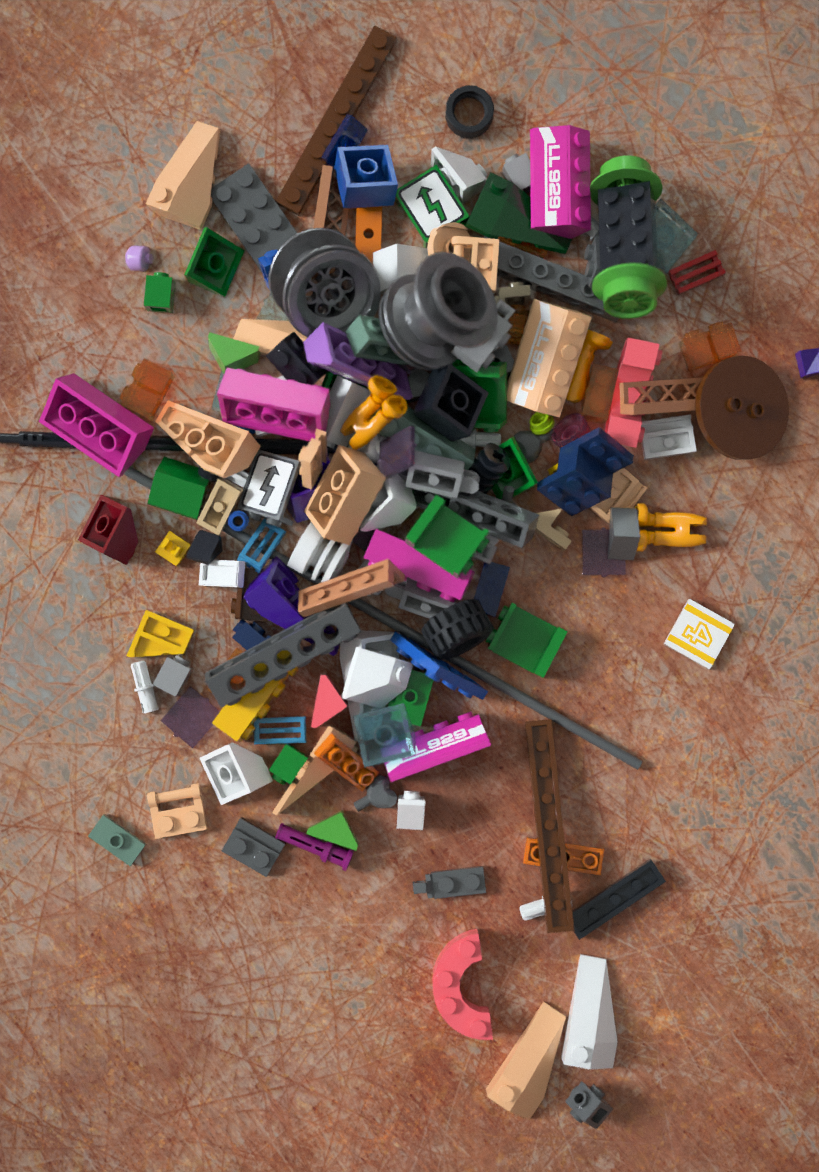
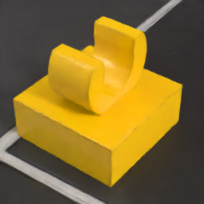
M169 531L155 552L178 567L191 545Z

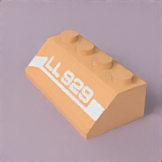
M533 299L508 380L507 401L536 412L560 417L592 317L580 311Z

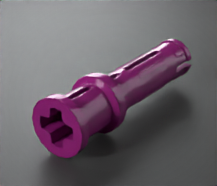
M284 823L280 824L275 836L276 839L320 856L324 863L329 861L341 866L344 871L347 870L355 851L353 849L347 850L329 841H322L284 825Z

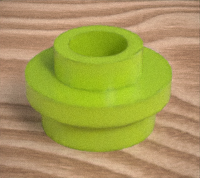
M540 412L533 414L529 420L530 430L535 435L548 433L555 424L552 415Z

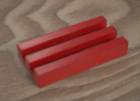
M716 250L668 271L678 295L726 274L725 269L721 266V260L717 257ZM710 259L712 260V263L676 278V274ZM713 268L717 270V272L683 287L679 284Z

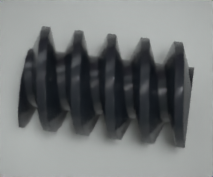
M486 444L484 450H481L478 456L474 458V463L468 469V471L476 472L480 477L477 491L487 494L510 468V459L507 453L497 444Z

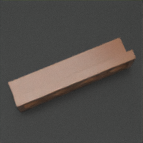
M323 165L313 228L331 229L335 227L338 232L346 235L349 208H344L343 215L335 221L329 215V208L338 202L342 208L343 205L341 196L337 195L332 189L333 179H337L333 166ZM331 194L334 196L332 201H330ZM327 218H328L329 221L331 222V224H329L328 226H326V225H327ZM342 221L340 229L337 224ZM331 268L329 274L334 273L335 269Z
M703 377L619 383L620 414L640 415L696 410V394L694 389ZM677 384L685 390V393L679 400L671 393ZM654 386H657L663 392L657 401H654L649 395ZM634 387L641 394L635 403H629L628 388Z
M389 559L302 589L299 591L298 613L306 617L404 582L405 574Z

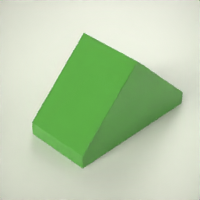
M209 332V349L223 374L226 368L235 370L245 369L258 363L260 358L259 346Z
M343 810L310 826L307 831L308 835L353 850H357L359 844Z

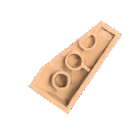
M198 121L195 123L157 178L146 205L156 214L202 230L212 207L211 188L215 181L213 170L214 162L217 160L219 128Z
M241 319L233 339L259 346V354L266 356L281 340L292 332H295L303 342L308 337L299 333L291 325L290 321Z
M167 401L155 421L205 471L223 478L247 469L261 447L249 431L171 401Z
M330 724L272 813L277 816L334 771L314 754L316 749L331 733L354 752L358 750L354 746L357 741L333 724Z
M542 1003L487 1086L488 1098L507 1111L530 1120L544 1099L563 1030L565 1015L547 1003Z

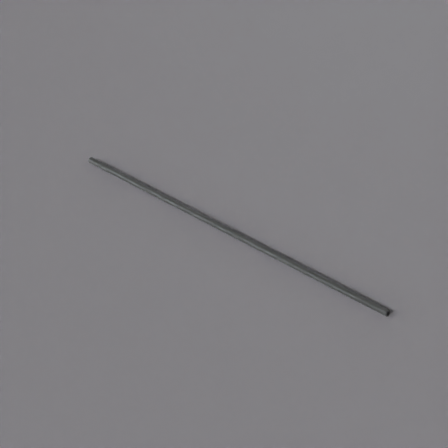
M131 466L124 473L127 477L151 490L153 479ZM228 523L223 529V532L244 544H247L252 537L244 531H234ZM257 539L252 548L256 550L261 541ZM266 545L261 554L264 555L270 546ZM275 550L270 559L277 556L287 566L290 558ZM287 566L292 572L315 585L321 583L323 579L322 576H319L316 581L312 580L313 571L310 569L301 574ZM358 598L346 602L432 651L423 634L364 600ZM457 656L446 659L546 718L552 719L553 722L637 770L640 768L642 760L463 657Z

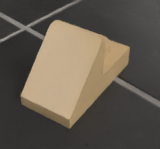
M223 477L218 478L196 523L220 535L228 523L229 515L236 511V504L244 489Z
M562 509L536 513L540 516L535 531L562 551L566 550L571 543V540L567 538L569 534L559 526H556L555 529L551 527V524Z

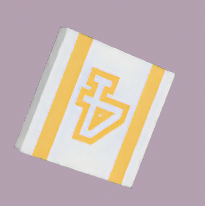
M688 599L664 645L701 666L711 669L735 624Z

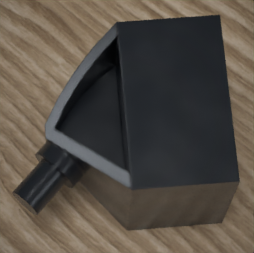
M448 364L444 368L431 371L413 414L451 442L470 437L488 392L453 365Z

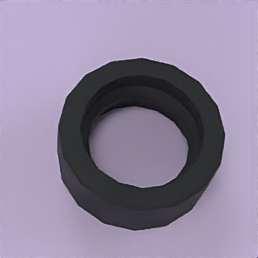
M466 85L457 88L450 94L446 102L445 119L448 127L454 134L462 138L473 139L483 135L493 121L494 105L492 99L484 89L477 86ZM473 98L481 102L485 112L479 124L465 126L457 121L454 111L457 103L462 99Z

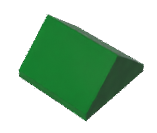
M204 227L184 275L190 284L225 297L245 250L208 227Z
M512 437L500 444L499 446L509 456L510 468L492 487L496 498L502 499L505 486H512L514 488L513 498L536 487L538 482L515 438Z
M164 457L155 471L148 505L197 520L211 481L198 474L199 467Z

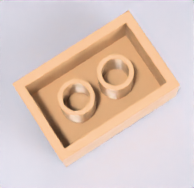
M339 445L304 512L323 538L350 545L354 536L358 533L363 519L370 511L374 499L382 489L386 478L364 452Z

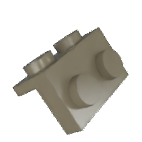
M522 282L509 283L508 287L498 288L497 295L494 296L496 304L501 299L512 308L527 307L531 296L530 285H523ZM497 311V314L504 319L505 316Z

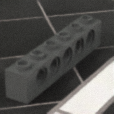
M499 242L498 277L511 282H522L523 285H530V289L617 323L619 318L608 314L604 310L603 301L598 299L594 295L593 290L589 288L588 277Z
M397 460L390 466L406 482L410 464ZM412 488L417 507L426 510L437 495L445 500L446 507L481 531L486 528L490 536L523 548L533 539L539 514L480 491L473 494L459 491L457 498H452Z
M347 603L315 613L205 673V682L220 707L234 705L245 694L249 692L256 693L263 689L269 681L273 679L277 681L284 678L288 671L293 668L306 666L317 655L323 656L330 653L334 646L341 642L348 643L354 640L358 633L361 632L359 624ZM329 625L337 627L336 631L332 634L324 632V629ZM305 638H312L314 640L310 646H302L300 644ZM283 650L291 653L285 659L278 658L277 655ZM259 663L267 665L264 671H256L254 669L255 665ZM234 676L244 678V681L239 684H234L230 680Z

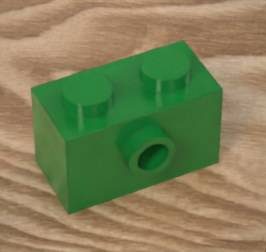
M411 670L407 688L389 702L387 712L392 713L391 719L421 727L434 680L425 673Z

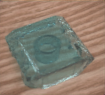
M660 199L655 204L658 268L668 273L698 236V233L666 202Z

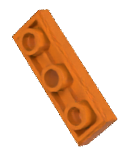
M382 206L356 209L355 246L373 264V252L381 250ZM370 232L373 234V237L366 238L364 235Z
M332 733L314 752L321 761L362 792L379 774L375 767Z
M526 837L523 864L540 866L536 838ZM565 843L566 853H568V871L601 875L604 856L603 848Z

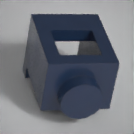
M242 619L234 627L233 631L235 634L232 638L248 650L272 636L264 637L263 634L266 631L256 622L249 624Z

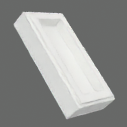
M213 560L209 565L200 563L199 585L243 588L245 562Z

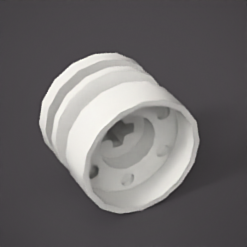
M310 522L297 543L287 566L301 574H304L312 566L314 567L312 580L316 581L322 572L325 573L321 583L336 578L349 557L353 540L350 545L342 543L341 546H338V542L323 538L314 524Z

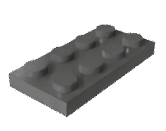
M249 163L211 188L213 203L260 271L261 267L258 258L264 256L270 250H279L289 238L298 234Z

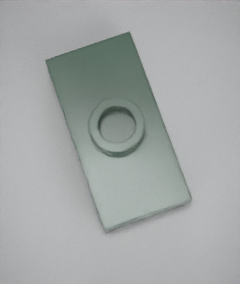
M105 814L102 815L88 835L89 838L129 866H132L146 846L145 842Z

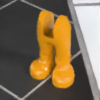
M587 330L566 399L571 403H578L583 399L587 388L591 363L595 358L593 354L596 350H609L613 343L610 338Z
M374 375L369 380L368 387L372 394L352 411L340 429L344 436L356 432L349 441L353 450H358L367 445L394 418H401L407 411L405 399L400 395H394L398 390L397 387L383 376ZM379 408H381V409L376 413V415L370 420L371 416H372Z
M636 504L635 508H637L639 527L653 526L655 528L667 527L675 529V531L654 530L653 532L639 529L638 552L645 551L649 544L671 547H695L706 544V535L690 534V526H707L706 517L683 512H655L652 514L648 511L646 504Z

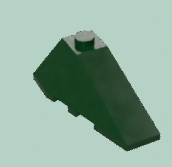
M491 172L465 226L488 238L498 239L500 236L512 239V243L521 244L522 241L534 244L536 248L562 254L567 253L572 241L570 238L531 229V197L514 183Z

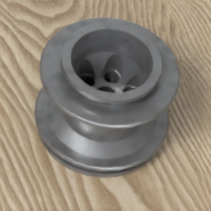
M313 228L299 232L280 247L270 266L269 289L274 302L286 314L291 325L306 337H309L322 323L345 332L359 315L374 317L377 312L381 298V287L377 272L370 260L358 251L353 242L338 231L327 228ZM335 267V272L329 274L330 269ZM318 273L317 278L311 279L313 275ZM313 291L311 296H306V293Z
M436 252L427 256L420 263L416 274L401 276L391 283L382 296L379 305V320L383 335L388 344L403 361L418 369L436 370L444 368L448 364H453L458 359L452 354L455 346L474 348L484 344L491 338L497 324V307L487 280L473 264L453 253Z

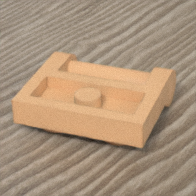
M466 236L452 237L451 246L454 247L453 254L464 258V248H472L471 264L481 272L492 292L495 293L499 239Z
M199 783L191 784V787L162 793H156V791L147 793L155 839L208 829ZM193 798L194 805L163 811H160L159 808L160 803Z

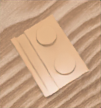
M319 429L315 431V439L312 438L308 446H304L301 449L298 458L301 462L299 474L302 475V486L305 488L313 489L323 470L322 462L326 463L328 460L327 432Z
M623 468L613 473L611 497L590 507V509L610 524L611 507L633 508L647 487L642 485L638 479Z

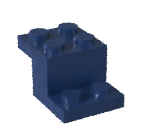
M598 427L560 448L557 472L538 481L537 490L572 517L610 498L613 473L632 464L634 455Z

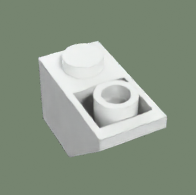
M404 791V795H399L397 829L423 830L425 796H420L419 791Z

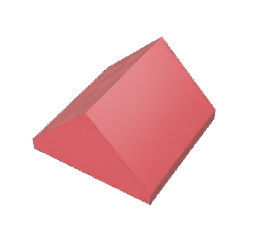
M323 674L320 676L311 724L313 728H317L348 707V703L345 699L341 698L342 694L329 675Z

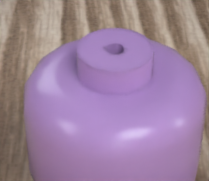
M131 246L126 252L125 261L130 270L144 272L148 269L149 264L153 263V255L150 254V250L146 246Z

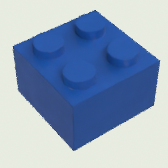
M389 146L338 147L334 170L343 209L394 206L398 182Z

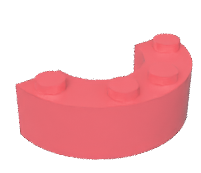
M627 338L622 349L611 391L605 432L621 445L636 448L638 442L642 443L645 428L641 427L642 416H645V414H620L619 383L653 380L651 373L655 365L659 366L662 357V350H658L659 344ZM634 387L628 388L629 403H635L641 394Z
M472 929L453 938L440 952L433 970V995L441 1016L454 1030L470 1038L493 1040L488 1006H477L469 1002L460 990V979L465 969L472 963L482 960L478 930Z

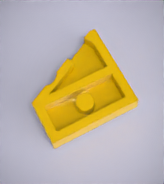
M146 610L126 656L146 657L185 654L195 630Z

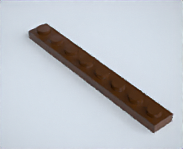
M374 25L276 200L279 206L298 216L300 215L321 177L322 166L328 165L397 42L396 36Z
M552 719L526 721L525 730L547 933L574 931Z

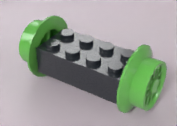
M618 156L606 161L601 166L599 175L590 185L591 199L598 205L600 242V273L593 280L592 290L594 295L603 301L604 310L608 314L624 319L639 318L651 313L657 306V298L667 288V278L658 269L655 201L661 196L663 185L658 175L651 171L650 164L637 156Z

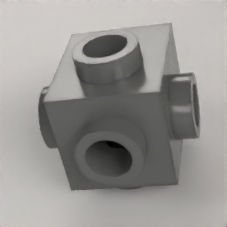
M581 1082L571 1091L570 1096L565 1101L572 1109L570 1114L582 1124L584 1121L595 1129H598L613 1111V1108L603 1099L605 1093L595 1084L590 1087Z

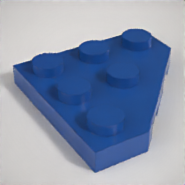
M397 632L390 639L391 642L398 646L396 649L398 653L408 659L412 657L411 663L421 670L427 669L425 674L434 681L439 682L442 679L444 685L454 691L458 687V691L470 699L474 695L483 700L488 693L485 688L472 678L451 667L444 660H437L434 655L411 639Z

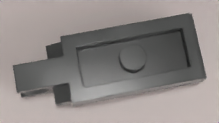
M483 866L432 871L430 874H425L426 880L413 881L414 894L427 893L428 898L434 899L486 893Z

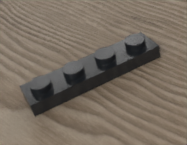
M648 859L572 911L574 933L579 940L666 882L653 861Z

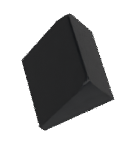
M199 530L186 555L187 559L209 565L223 551L221 537Z

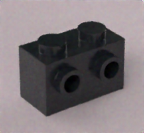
M295 332L281 340L266 355L267 359L286 380L291 379L298 383L314 385L328 372V370L314 366L307 361L304 343Z

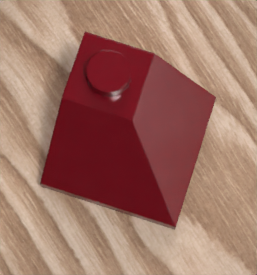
M100 495L78 541L127 565L139 543L131 509Z

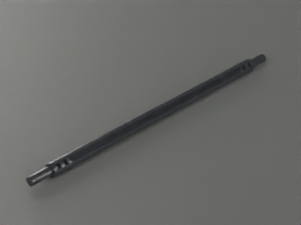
M20 431L19 434L0 433V443L19 444L20 447L76 448L54 432ZM151 435L145 450L184 451L170 436ZM255 439L261 446L259 450L273 454L299 455L301 449L304 446L307 447L310 442L287 439ZM335 444L334 448L327 446V456H329V453L335 454L339 445Z

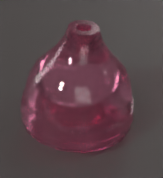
M572 413L558 422L552 431L551 438L554 444L561 448L591 432V428L584 416L579 413Z

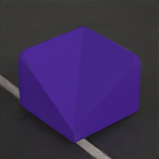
M819 348L800 350L795 353L800 378L819 375Z

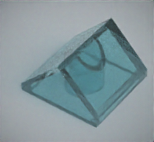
M404 703L353 716L365 768L416 755L415 731Z

